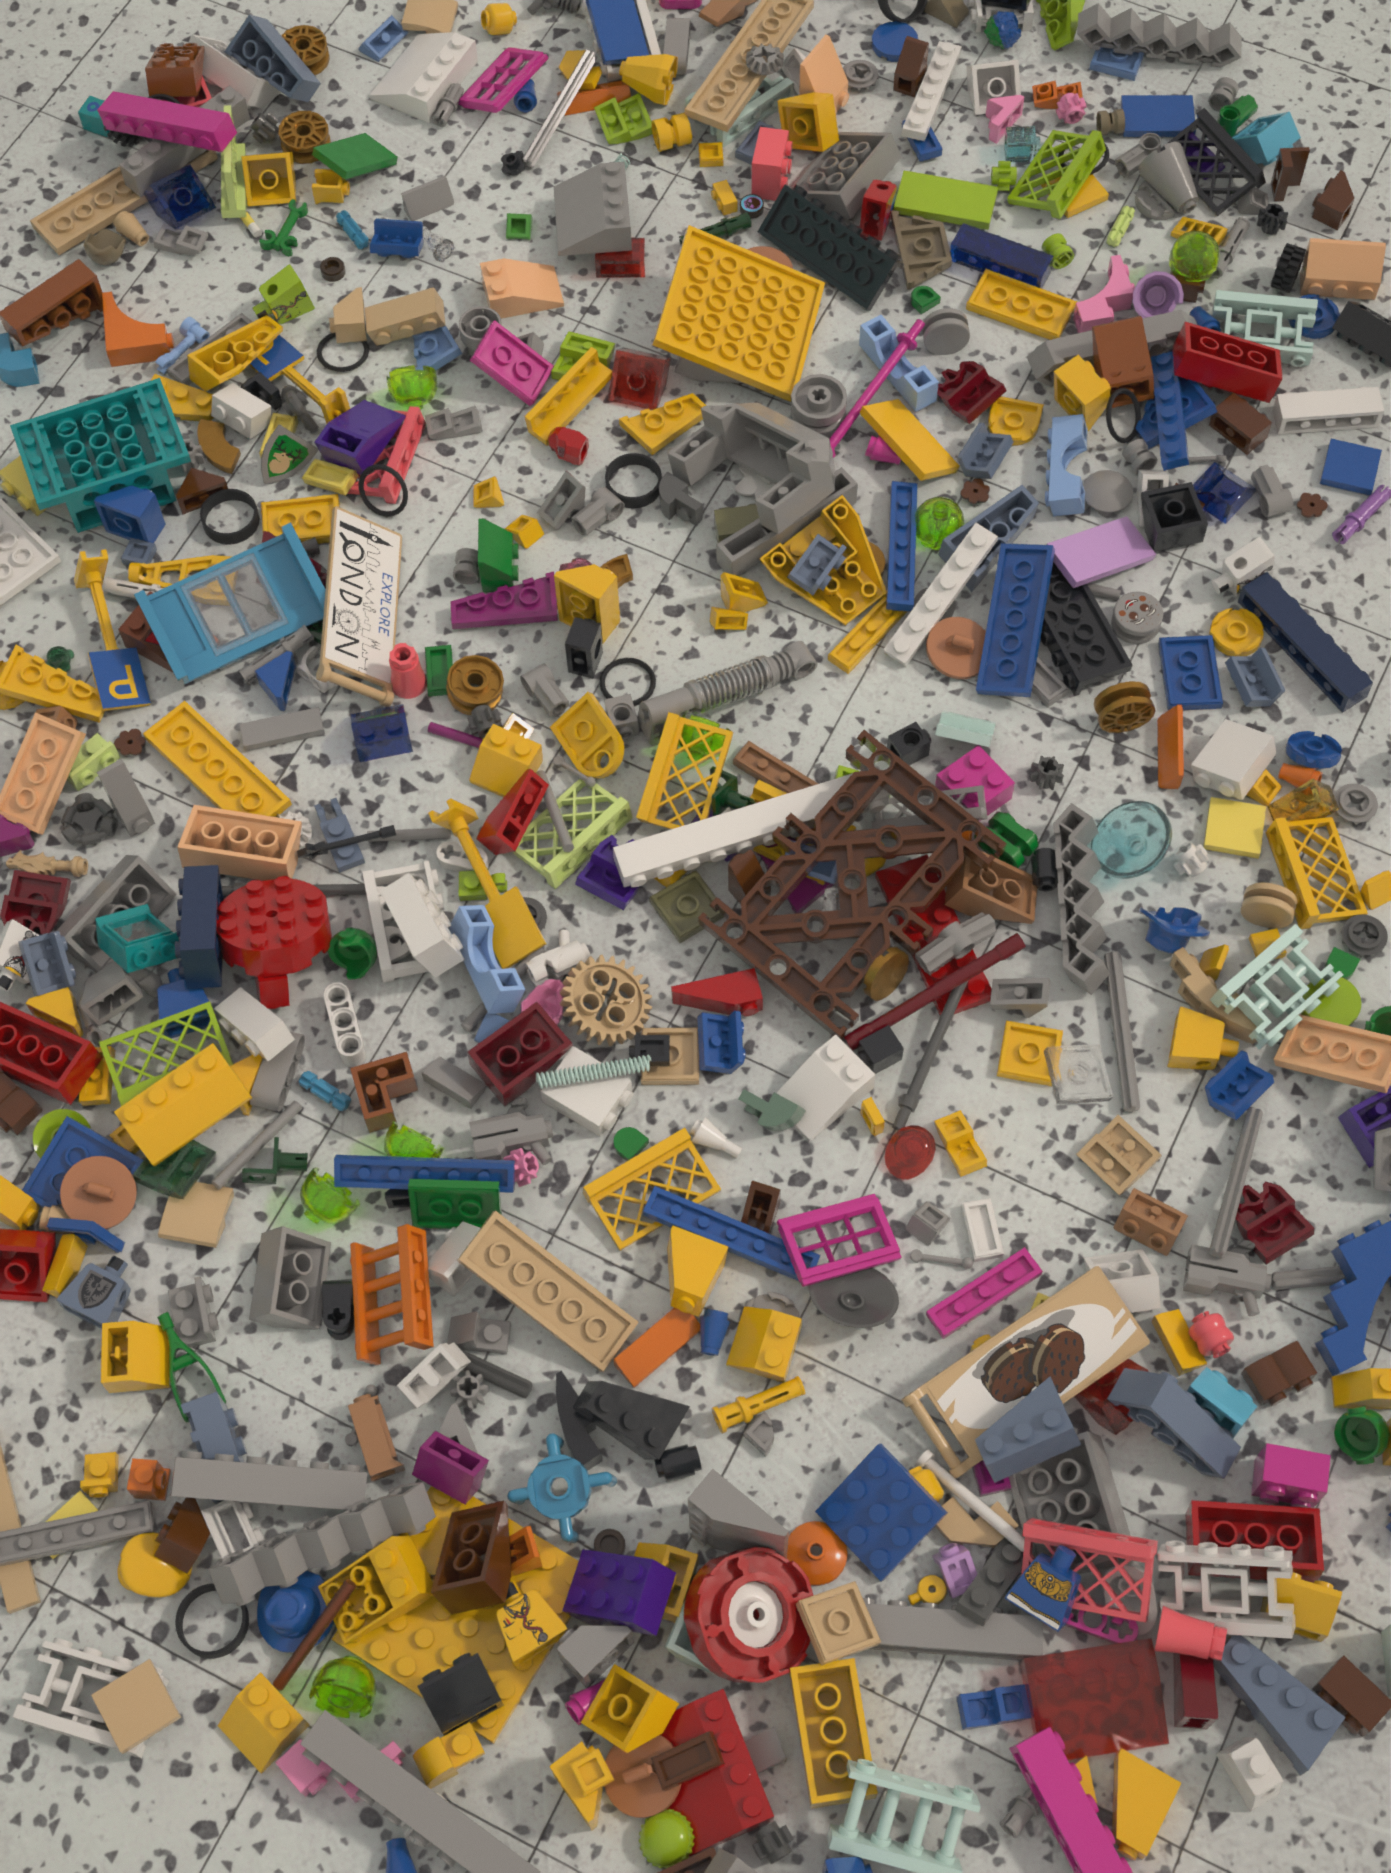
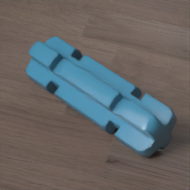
M346 210L338 212L336 214L337 222L343 227V230L350 239L355 242L354 244L357 248L362 250L368 247V237L362 232V229L354 219L350 218L351 215Z
M310 1071L304 1072L298 1082L300 1086L306 1090L310 1088L311 1093L328 1104L332 1103V1106L339 1111L346 1110L349 1107L351 1098L343 1092L340 1094L339 1089L321 1078L318 1080V1076Z

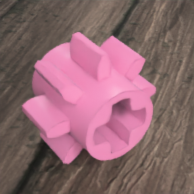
M1078 93L1065 94L1057 102L1058 109L1056 113L1059 120L1064 119L1065 124H1075L1086 114L1084 108L1087 107L1084 98H1079Z
M522 1148L510 1151V1155L503 1158L504 1160H515V1182H517L519 1187L530 1184L531 1179L537 1178L538 1160L530 1151L524 1153Z

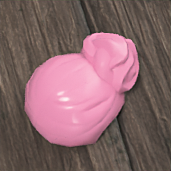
M558 979L546 980L542 985H538L521 1002V1013L535 1002H538L558 1025L563 1017L564 1006H560V1002L565 998L559 993L566 986Z

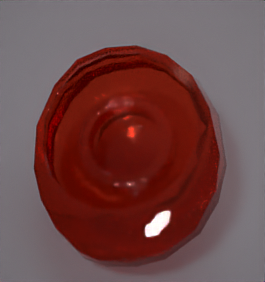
M916 1125L903 1127L896 1132L886 1146L884 1155L885 1165L889 1172L896 1178L903 1180L915 1178L923 1173L932 1162L936 1151L935 1140L932 1134L925 1128Z

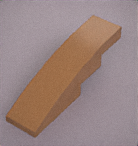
M711 0L699 12V17L718 27L742 16L745 6L758 0Z

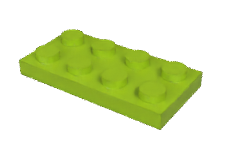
M904 170L894 210L899 211L901 215L912 217L915 215L924 219L989 230L999 187Z

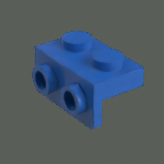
M379 218L374 220V236L370 242V253H376L382 257L401 255L404 258H414L419 256L424 245L423 223L421 221Z
M734 1010L729 1016L702 1012L697 1016L700 1070L732 1074L744 1063L746 1057L742 1042L744 1023L741 1021V1012Z
M1241 1050L1227 1062L1226 1066L1216 1076L1210 1078L1205 1086V1091L1210 1106L1237 1120L1274 1083L1272 1074L1251 1064L1248 1053Z

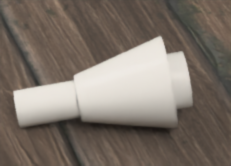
M707 1117L704 1118L703 1122L697 1119L689 1133L693 1136L692 1143L717 1150L721 1149L735 1158L738 1157L742 1150L740 1146L726 1139L727 1137Z

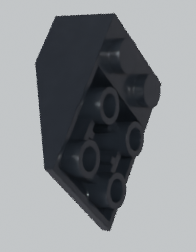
M466 1653L456 1658L452 1662L454 1666L443 1672L440 1669L430 1672L422 1678L423 1683L417 1686L444 1736L468 1722L472 1724L504 1706L478 1653L471 1656V1653Z

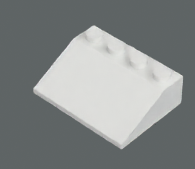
M456 32L418 34L369 95L370 99L430 123L440 106V99L445 97L451 84H461L478 62L475 40Z

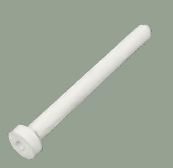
M928 1449L919 1457L915 1467L921 1466L922 1469L932 1470L937 1480L1021 1552H1024L1025 1537L933 1460L935 1457L934 1453Z

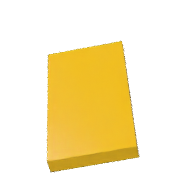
M985 269L966 304V310L1052 340L1061 337L1075 311L1077 301Z
M899 399L862 406L859 412L860 415L920 481L957 472L960 465Z

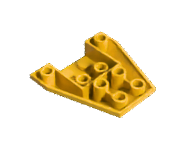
M843 495L824 508L817 519L783 545L781 543L777 544L759 558L776 581L845 626L887 594L860 517ZM819 534L838 548L842 544L847 547L842 554L846 559L838 569L846 579L840 577L837 573L838 570L832 568L828 574L832 579L822 591L818 588L816 593L811 595L787 577L814 538Z

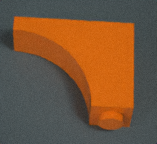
M112 291L102 293L106 352L111 367L153 362L161 355L169 353L171 348H174L172 333H167L165 323L150 324L134 320L117 307Z

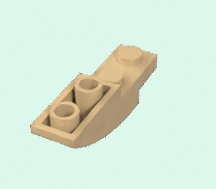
M1184 947L1174 952L1170 966L1182 980L1178 989L1181 997L1196 1012L1223 1021L1225 1023V1033L1251 1044L1256 1043L1257 1040L1255 1038L1251 1040L1249 1035L1257 1026L1238 1007L1227 1014L1224 1011L1226 1008L1223 1005L1217 1008L1210 1001L1218 991L1214 980L1210 976H1206L1200 969L1196 957L1189 954ZM1235 993L1232 997L1236 999L1240 995Z

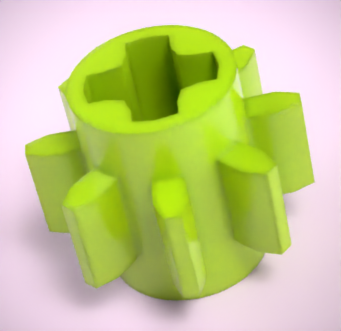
M998 161V167L992 166L991 185H997L999 187L998 191H1010V185H1016L1017 167H1010L1011 161Z

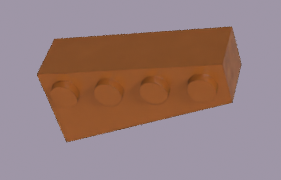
M80 259L76 260L0 311V319L4 329L23 347L50 335L51 330L56 327L64 329L69 326L70 321L77 318L84 320L91 317L90 313L97 309L102 312L103 292L97 275Z

